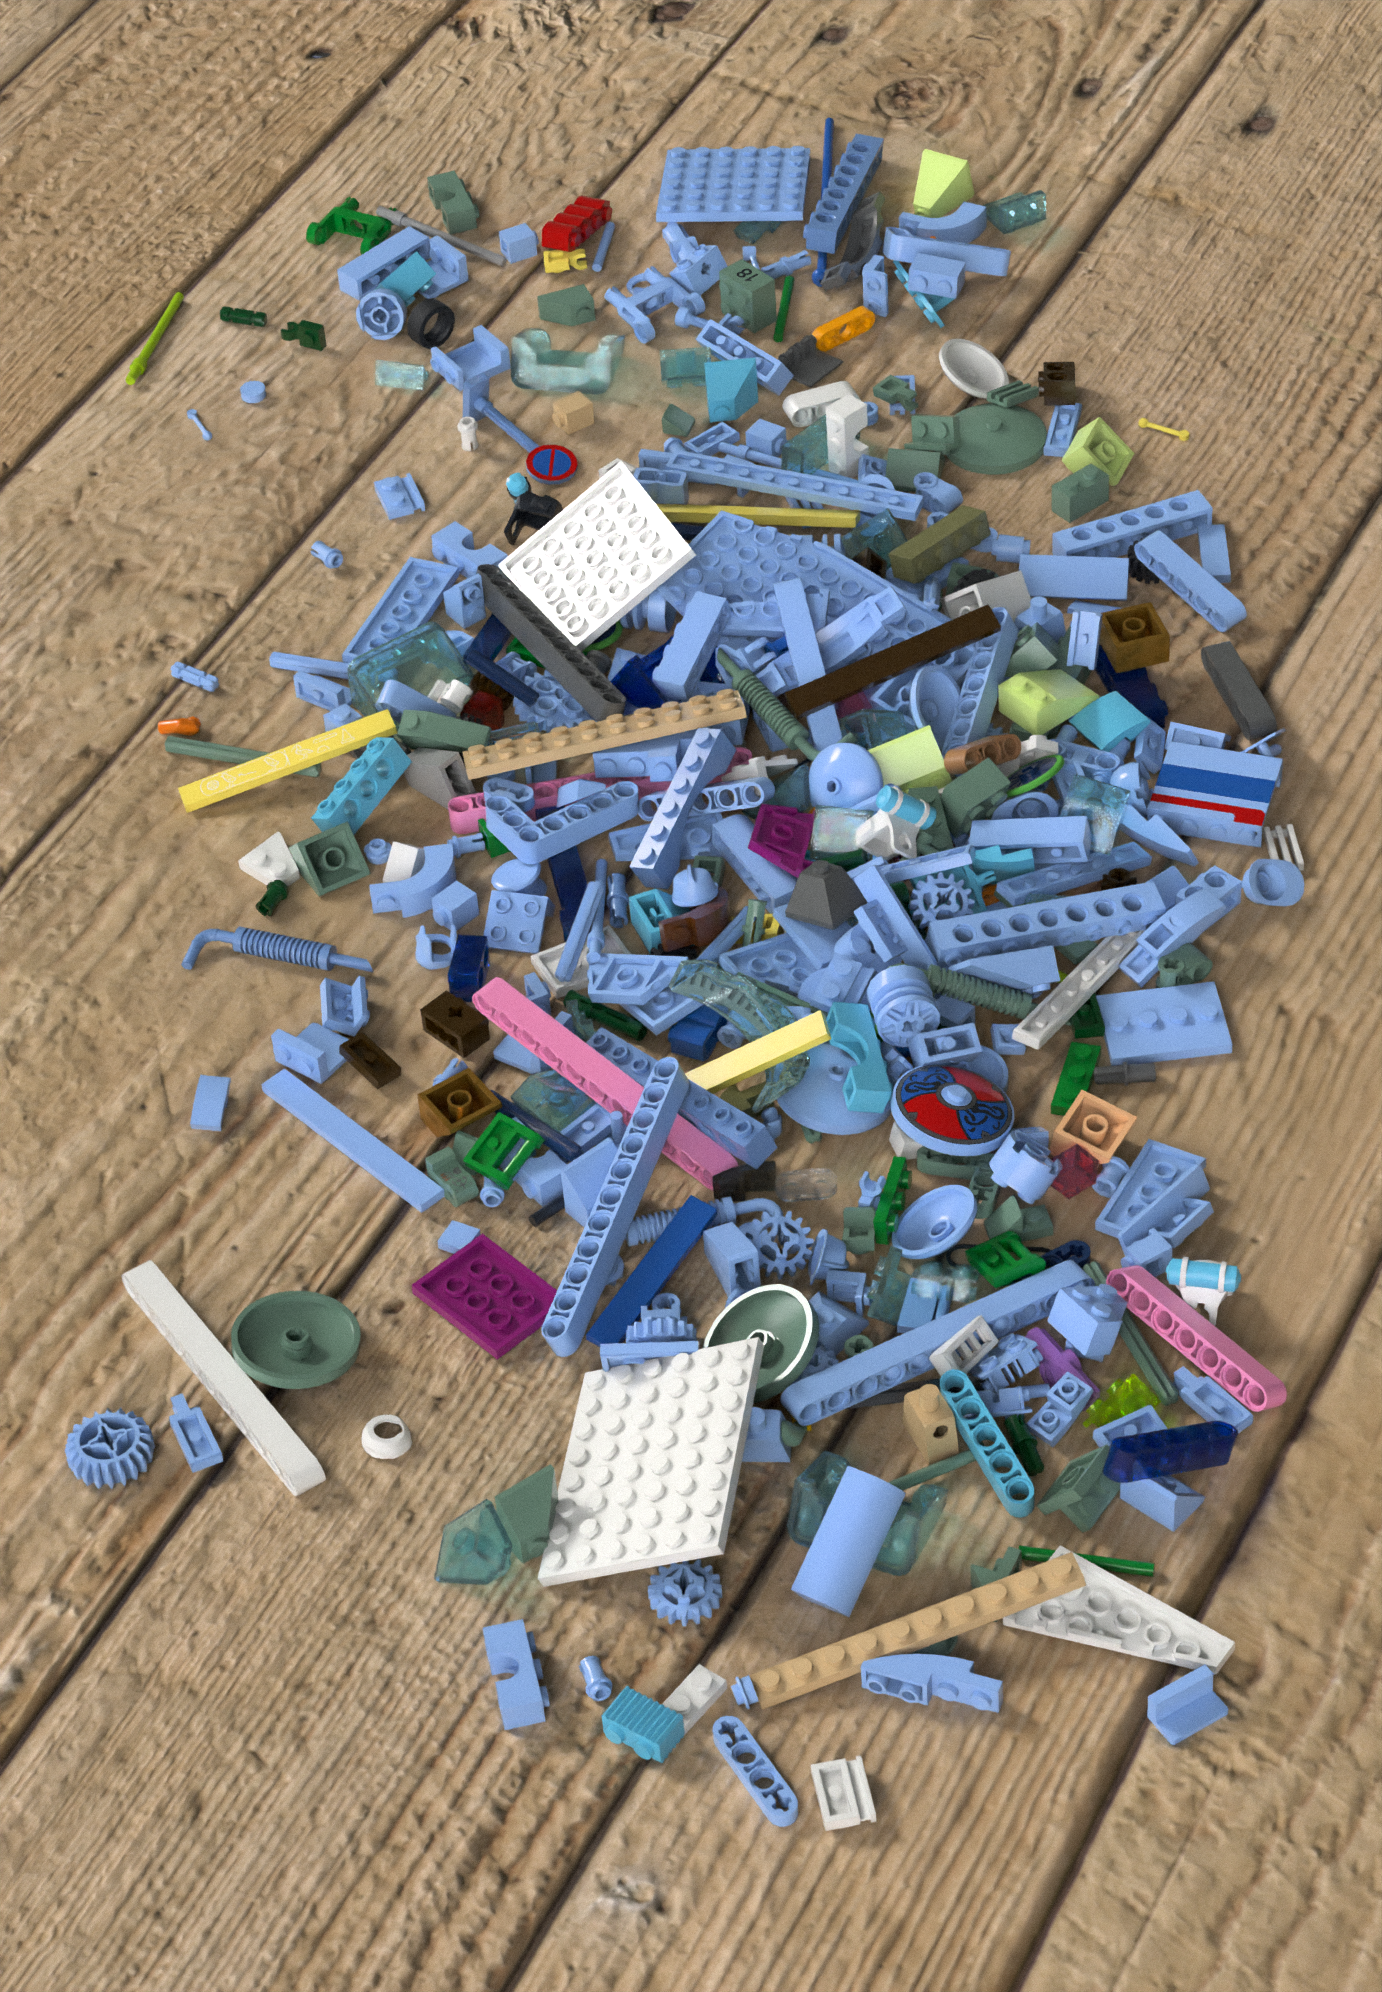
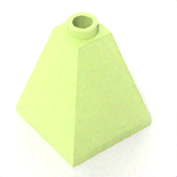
M925 149L922 154L914 196V214L929 218H940L974 196L968 160Z

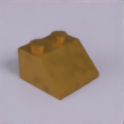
M470 1068L417 1094L420 1118L436 1137L451 1135L502 1108L501 1101Z

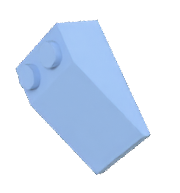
M1053 945L972 958L948 967L949 970H952V973L953 971L958 972V974L963 973V977L966 974L969 975V978L971 976L975 977V980L976 978L981 979V981L986 980V984L989 981L992 982V985L996 983L1004 988L1009 987V990L1012 988L1015 989V992L1019 990L1021 993L1026 992L1032 995L1050 990V984L1060 981Z

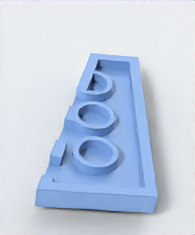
M721 812L687 817L682 835L680 860L694 859L695 856L723 857L712 844V824L723 819ZM651 823L608 833L609 842L616 861L633 860Z
M1148 1139L1095 1221V1230L1118 1238L1117 1235L1123 1228L1194 1164L1201 1165L1204 1169L1206 1167V1158Z

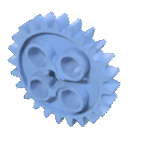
M545 670L544 675L534 672V678L526 676L525 682H523L539 693V698L533 706H527L515 696L513 699L514 713L519 715V721H527V728L535 726V732L538 733L542 730L549 733L553 728L559 726H566L567 728L579 726L580 722L586 720L595 721L547 670Z

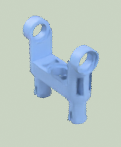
M651 266L650 269L647 268L643 273V279L652 286L628 298L613 286L612 289L609 288L604 296L607 301L617 308L618 315L634 329L635 336L643 344L655 338L654 327L649 322L651 320L647 315L673 302L678 308L683 306L692 309L694 316H698L705 311V303L698 293H688L675 280L670 277H664L654 266Z

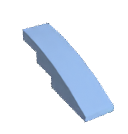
M1105 794L1096 801L1103 815L1144 847L1169 859L1194 867L1199 863L1192 850L1157 814L1149 821H1146L1131 804L1123 811H1120Z

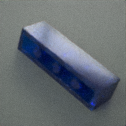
M1099 645L1095 671L1107 692L1117 691L1144 716H1148L1164 729L1165 716H1168V707L1165 700H1161L1158 696L1155 683H1151L1148 679L1146 668L1142 667L1116 673L1102 646Z

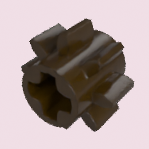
M1114 868L1109 871L1108 875L1103 874L1101 891L1136 885L1137 878H1130V873L1126 869Z

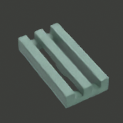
M1018 380L987 392L986 401L1009 408L1039 395V387H1031V384H1023L1022 381Z

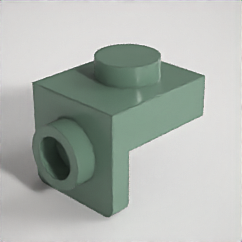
M874 1207L844 1208L842 1241L846 1244L847 1251H850L852 1254L861 1255L875 1250Z

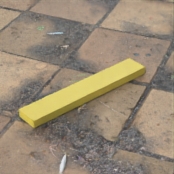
M819 1010L685 1073L689 1080L712 1094L717 1093L830 1040L831 1035L826 1017Z

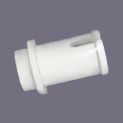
M463 417L457 425L458 431L461 432L462 449L471 451L470 443H472L473 450H476L478 448L476 436L478 424L472 417Z

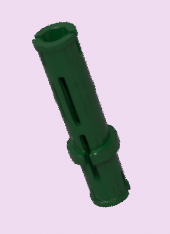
M575 990L568 991L564 998L563 1005L565 1008L584 1015V1018L590 1022L597 1021L634 1038L638 1042L642 1041L647 1034L648 1028L640 1021L602 1003H593L590 998L577 993Z

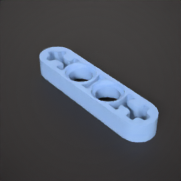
M734 1716L720 1717L713 1724L712 1730L713 1741L719 1752L773 1825L786 1827L793 1824L798 1818L799 1812L798 1800L793 1791L742 1721ZM724 1731L735 1734V1745H733V1740L727 1733L723 1734ZM743 1753H751L756 1757L753 1762L748 1764L740 1763L737 1760V1757ZM760 1778H769L774 1781L773 1785L766 1789L758 1788L755 1785V1782ZM778 1796V1802L783 1808L788 1807V1811L784 1812L781 1808L776 1809L774 1798Z

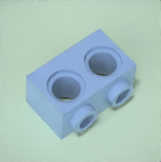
M1214 865L1205 873H1201L1186 888L1179 890L1175 897V903L1177 905L1203 888L1224 903L1227 908L1205 929L1207 930L1241 903L1242 881Z

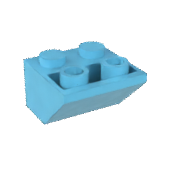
M656 888L629 897L631 923L649 953L653 947L658 950V944H661L658 921L691 911L689 907L674 905L672 895Z

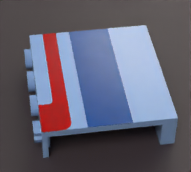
M1170 741L1147 808V821L1157 814L1178 835L1261 848L1262 828L1275 787H1280L1282 782L1283 759Z

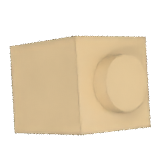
M580 391L553 402V421L558 428L564 430L568 435L594 424L593 403Z

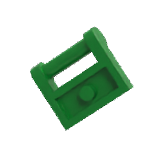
M498 1112L464 1157L463 1162L467 1167L494 1181L503 1189L509 1190L514 1183L512 1180L534 1149H539L545 1140L535 1131ZM519 1139H524V1144L503 1172L498 1170V1167Z
M1014 1231L1004 1232L965 1251L967 1261L995 1289L1006 1286L1013 1280L1028 1273L1035 1275L1043 1271L1046 1266L1045 1260L1040 1255L1033 1254L1021 1243L1020 1236ZM1008 1252H1013L1020 1260L1016 1261Z

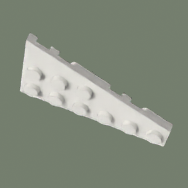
M1059 1546L1049 1560L1071 1551ZM1075 1553L1073 1555L1085 1578L1086 1586L1003 1617V1625L1190 1669H1197L1205 1664L1214 1674L1219 1672L1235 1650L1234 1641Z

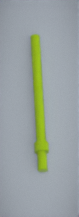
M175 293L140 355L131 363L130 372L125 379L127 384L133 385L137 378L146 370L148 359L184 299L182 293Z

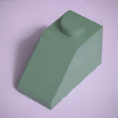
M584 284L537 296L539 318L541 320L568 326H576L596 320L594 299Z

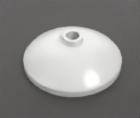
M951 339L945 342L940 349L939 360L943 372L963 392L974 397L987 399V392L1009 384L1008 375L1002 363L981 345L965 339Z

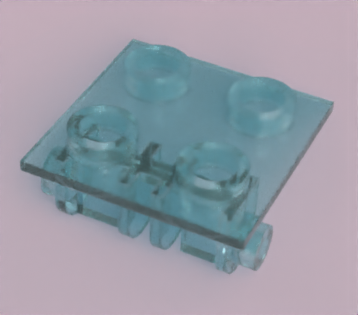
M924 1261V1265H919L912 1272L911 1277H918V1281H912L911 1294H917L918 1298L934 1299L935 1282L938 1281L936 1299L940 1300L942 1283L945 1281L947 1282L946 1301H950L952 1282H954L953 1301L969 1303L970 1300H976L977 1288L971 1287V1283H976L982 1275L975 1271V1266L959 1264L956 1265L955 1269L943 1268V1263Z

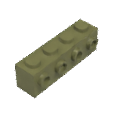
M962 505L888 553L893 576L913 584L920 583L933 572L941 570L951 560L961 557L971 547L979 545L982 540L991 535L986 511Z

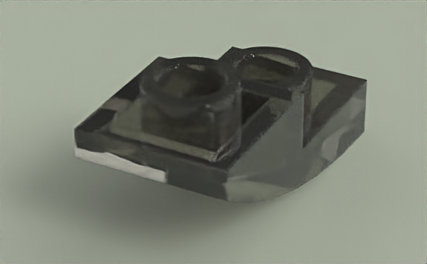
M764 1161L758 1169L748 1164L740 1165L714 1175V1200L718 1199L720 1202L721 1198L731 1196L732 1201H746V1192L777 1191L776 1161Z

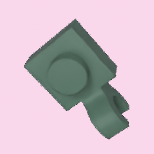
M889 375L873 387L875 397L892 405L899 401L903 408L910 412L919 406L918 403L912 401L917 396V393L910 389L909 383L897 377Z

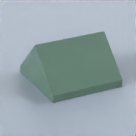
M889 448L885 477L892 482L895 490L916 492V487L913 484L914 477L919 473L929 472L941 479L945 457L940 452Z

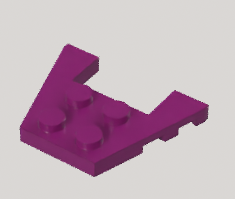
M761 804L748 849L798 878L799 874L813 863L804 859L812 830L841 839L847 818L844 816V813H837V816L833 817L824 816V811L814 810L812 814L799 813L797 808Z

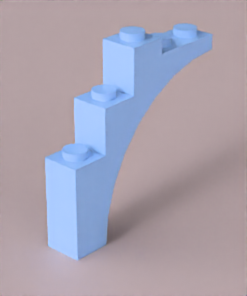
M719 688L718 692L724 689H732L733 691H735L733 688ZM741 697L747 718L703 728L721 729L732 745H743L750 713L748 703ZM697 729L593 752L596 778L650 776V782L672 781Z

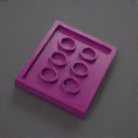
M483 1233L411 1285L415 1296L497 1360L542 1327L557 1293L555 1288Z

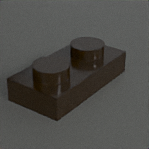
M364 1032L359 1033L339 1046V1054L377 1089L401 1076V1067Z

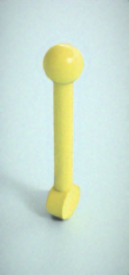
M1141 418L1138 422L1141 428L1149 427L1179 436V439L1182 441L1189 439L1190 433L1187 430L1177 431L1148 422L1146 418Z

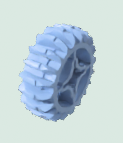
M109 1408L103 1414H98L95 1411L92 1418L83 1417L82 1425L75 1424L73 1426V1433L67 1434L68 1439L65 1445V1453L68 1466L73 1471L77 1480L83 1479L87 1486L95 1483L97 1488L100 1489L104 1484H108L112 1489L115 1483L120 1482L125 1486L127 1479L137 1480L138 1472H146L147 1464L152 1462L155 1448L152 1431L146 1425L143 1417H137L133 1411L125 1414L122 1408L116 1413H112Z

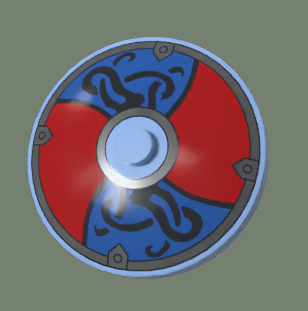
M950 1064L918 1066L907 1071L896 1082L890 1102L894 1120L910 1138L929 1149L955 1156H976L994 1151L1008 1137L1014 1122L1013 1105L1007 1094L995 1082L976 1071Z

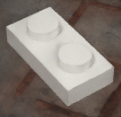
M1044 735L1030 736L1029 740L1021 742V753L1017 757L1019 759V766L1022 767L1045 756L1058 754V742L1047 740V737Z
M699 1664L662 1704L665 1707H669L671 1711L675 1710L677 1714L680 1713L683 1716L686 1734L726 1691L727 1680Z

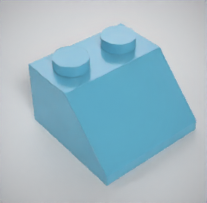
M416 251L374 290L379 288L390 289L398 293L404 300L406 307H408L416 299L413 295L419 289L423 293L433 284L431 279L436 273Z

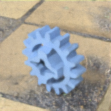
M939 872L937 879L928 874L925 882L918 881L916 885L917 890L913 889L910 896L913 900L909 904V909L916 910L912 915V919L921 920L920 929L926 926L929 927V923L933 921L973 914L974 911L971 908H973L975 900L968 899L972 890H963L962 887L965 882L963 879L956 883L954 882V874H951L948 879H944L943 873ZM956 898H958L960 906L956 903ZM923 899H925L924 903L928 906L927 911L924 908ZM948 900L947 904H943L942 906H939L937 909H935L937 904L940 905Z
M775 1209L773 1217H770L765 1211L761 1216L762 1222L754 1218L751 1224L753 1229H747L745 1236L750 1239V1242L758 1250L759 1268L763 1267L766 1269L765 1277L769 1278L772 1272H777L778 1279H782L785 1271L793 1277L796 1273V1267L803 1270L806 1265L804 1259H810L812 1251L807 1248L812 1247L814 1239L806 1238L811 1229L810 1227H800L803 1220L801 1217L795 1221L792 1220L791 1211H788L785 1217L781 1216L779 1209ZM771 1227V1231L768 1234H762L759 1237L765 1229ZM776 1235L778 1236L780 1245L783 1246L781 1254L780 1248H778L777 1243L774 1242ZM796 1251H799L793 1259L786 1261L789 1254H795Z
M650 1316L644 1319V1323L634 1322V1326H628L626 1330V1343L697 1341V1330L694 1328V1325L686 1324L685 1320L678 1322V1318L673 1316Z
M700 1559L696 1560L694 1564H689V1560L683 1561L682 1564L672 1563L668 1569L664 1566H659V1575H651L650 1577L651 1585L648 1586L651 1610L657 1609V1617L659 1619L668 1616V1622L671 1625L676 1620H681L682 1626L686 1627L688 1620L691 1619L696 1624H700V1616L704 1615L707 1618H711V1608L719 1609L720 1607L719 1599L722 1598L719 1574H713V1567L711 1565L702 1568Z

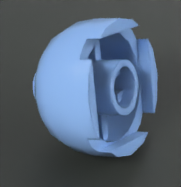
M379 288L370 291L361 299L356 309V319L363 332L366 331L374 339L387 340L396 336L403 329L407 319V307L398 293L390 289Z
M1131 762L1116 769L1110 779V787L1106 788L1105 792L1106 796L1120 811H1123L1131 804L1143 818H1147V808L1153 788L1149 789L1147 780L1150 779V775L1144 762Z

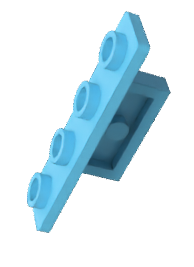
M894 260L893 263L897 267L894 273L902 284L905 283L904 287L912 297L917 295L913 299L921 310L926 308L923 313L932 324L936 321L940 328L945 326L936 312L947 306L954 299L908 290L909 275L900 262Z

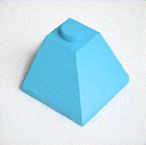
M756 358L704 363L710 423L736 420L758 403Z

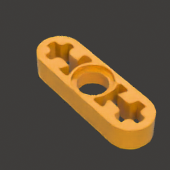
M860 306L817 327L812 333L817 339L816 348L826 352L868 331L875 323V314L865 306ZM845 324H847L845 330L841 334H839L841 328Z

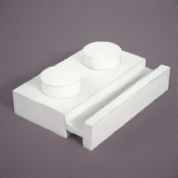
M861 1755L856 1756V1760L846 1761L844 1758L811 1765V1774L825 1831L860 1825V1821L865 1820L876 1822V1812Z

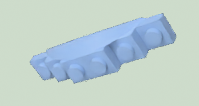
M889 586L875 596L868 597L815 633L826 675L838 670L865 652L867 649L864 645L887 631L885 625L907 611L892 586ZM789 651L767 664L764 670L756 674V677L760 679L775 697H778L788 689L792 690L798 687Z

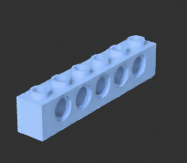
M1195 490L1052 533V554L1057 556L1120 557L1128 554L1129 546L1133 545L1134 541L1140 542L1141 538H1146L1157 530L1163 532L1172 541L1196 534L1198 525H1212L1213 507L1199 490Z

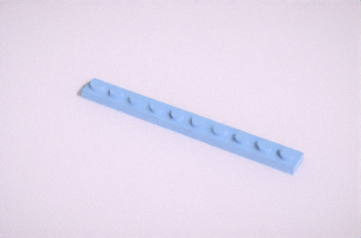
M674 450L665 466L666 470L686 472L689 479L916 521L924 505V496L680 450Z

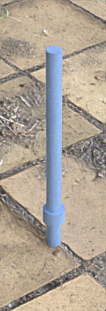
M720 442L718 447L719 452L733 455L746 461L751 460L782 470L858 484L856 479L757 452L746 445L740 444L736 446Z
M599 859L596 862L595 881H599L605 887L592 922L591 932L587 936L589 959L592 962L600 960L601 950L605 946L603 920L608 865L605 859Z

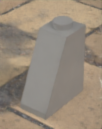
M418 747L407 755L412 761L404 771L409 786L448 809V803L451 799L476 793L471 780H468L466 768L459 752Z

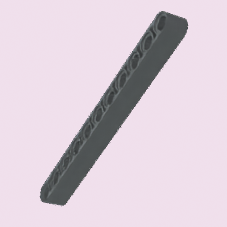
M489 564L479 565L477 573L482 577L485 606L597 722L606 720V717L613 714L624 715L626 697L500 568Z

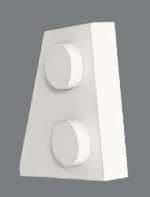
M276 832L238 860L242 871L265 885L274 880H281L287 886H290L300 878L299 869L280 832Z

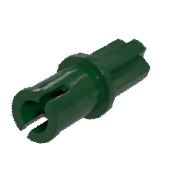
M1014 1414L1008 1417L1004 1425L1012 1439L1013 1452L1019 1455L1024 1469L1029 1476L1033 1477L1042 1473L1044 1465L1036 1448L1038 1442L1036 1437L1031 1435L1022 1414H1019V1416Z

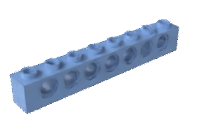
M856 134L852 142H848L846 154L842 153L840 165L835 167L834 177H830L828 188L823 190L822 200L817 202L816 212L811 213L809 224H805L803 238L806 239V249L835 254L852 220L853 212L863 199L882 161L883 138Z
M603 1027L586 1042L643 1087H645L650 1073L658 1061ZM689 1080V1087L678 1114L726 1151L753 1168L758 1169L777 1149L766 1126Z

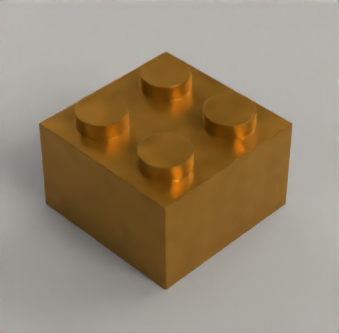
M1151 602L1101 613L1103 617L1099 643L1116 673L1169 662L1170 635Z

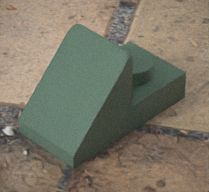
M1015 1195L1010 1196L991 1216L984 1220V1227L989 1239L1007 1231H1014L1020 1236L1021 1242L1053 1235V1224L1045 1204L1020 1209Z
M1009 1546L1003 1559L998 1558L996 1560L993 1570L971 1564L972 1588H979L1022 1571V1550Z

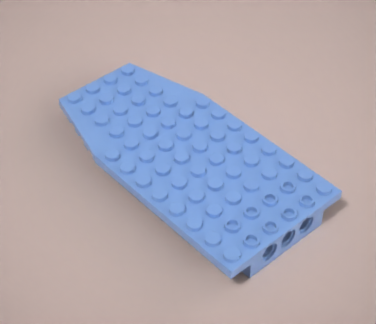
M722 510L688 544L696 556L656 589L684 617L686 605L689 601H692L696 591L727 598L728 604L750 600L758 603L766 601L769 597H775L774 583L800 577L806 595L820 593L819 589L829 588L827 626L868 597L875 596L889 586H892L907 611L886 624L885 628L887 631L864 645L867 650L841 668L952 620L935 609L931 613L926 612L927 606H924L922 601L824 543L818 541L810 543L804 541L802 536L793 533L789 536L777 532V528L768 525L761 527L755 525L753 520ZM721 635L715 650L722 643L737 637H742L751 643L762 637ZM766 637L770 643L779 639L778 637ZM977 642L835 703L834 708L840 729L846 733L851 732L856 739L871 748L918 730L910 708V689L918 671L932 665L942 667L954 678L961 691Z

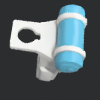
M885 785L876 797V805L880 810L857 828L856 844L868 853L877 857L882 856L887 861L898 855L909 859L916 858V837L919 829H928L935 821L937 811L924 800L912 797L895 786Z
M1183 1256V1259L1172 1258L1166 1267L1167 1280L1169 1284L1176 1285V1288L1180 1290L1183 1301L1193 1309L1197 1308L1198 1303L1205 1304L1204 1309L1209 1313V1322L1216 1327L1219 1305L1227 1296H1231L1238 1289L1241 1282V1274L1237 1266L1227 1265V1262L1224 1261L1221 1263L1212 1260L1191 1261L1189 1257Z

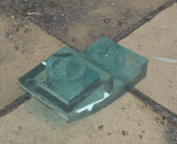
M742 221L733 231L738 238L754 244L765 231L773 233L783 221Z
M577 1000L565 1001L566 1011L572 1015L575 1035L586 1043L597 1032L593 1029L592 1019L586 1020L585 1011L579 1012Z

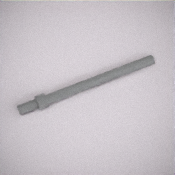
M379 206L376 210L377 215L391 220L392 224L396 226H410L432 238L438 235L451 246L502 267L506 264V257L409 218L404 212L399 210L392 211L383 206Z

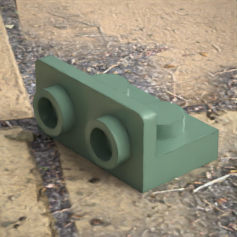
M926 414L911 416L913 442L905 443L904 449L931 450L940 452L942 455L951 454L952 449L961 447L959 416Z

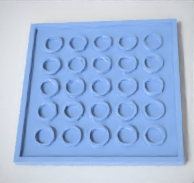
M753 146L743 149H733L731 147H721L720 149H709L707 147L685 149L676 147L668 150L656 210V222L803 221L811 157L810 148H804L803 146H793L791 148L770 146L765 149H757Z

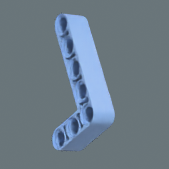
M886 227L882 252L888 259L912 263L917 253L964 261L966 262L965 271L996 276H1007L1011 251L1006 249L914 236L908 230L896 227Z
M630 781L618 782L535 822L508 797L493 795L485 802L486 827L520 861L526 864H536L637 816L639 813L638 786Z

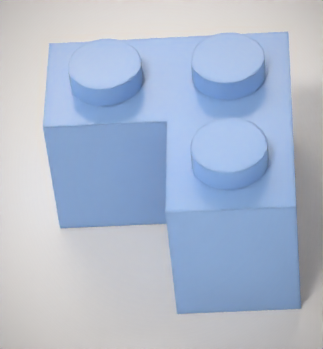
M1107 1284L1087 1287L1076 1285L1074 1287L1059 1288L1047 1321L1083 1355H1110L1123 1322L1121 1319L1128 1302L1117 1293L1114 1287Z

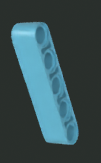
M952 1369L945 1372L940 1378V1393L954 1414L956 1428L1006 1511L1018 1518L1028 1516L1032 1513L1035 1504L1033 1483L968 1376L960 1370ZM952 1387H959L962 1389V1391L958 1393H951L947 1390ZM969 1413H974L978 1415V1417L973 1420H968L963 1416ZM983 1440L994 1442L992 1446L988 1447L982 1446L979 1443ZM1002 1466L1011 1469L1008 1473L1004 1474L996 1471L998 1467ZM1020 1493L1026 1495L1027 1498L1018 1501L1013 1499L1012 1496Z

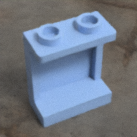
M482 325L473 328L474 341L446 354L436 346L431 348L432 358L430 363L433 370L441 374L449 384H452L459 391L463 390V383L466 381L471 385L478 382L479 374L482 372L491 378L511 368L509 348Z

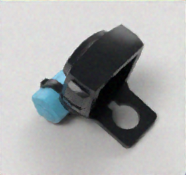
M514 473L507 479V491L510 497L513 498L515 507L504 529V534L509 544L514 545L524 526L540 530L564 509L558 500L548 495L542 497L534 494L531 491L532 487L527 477L522 476L521 473ZM516 522V527L512 534L513 524Z

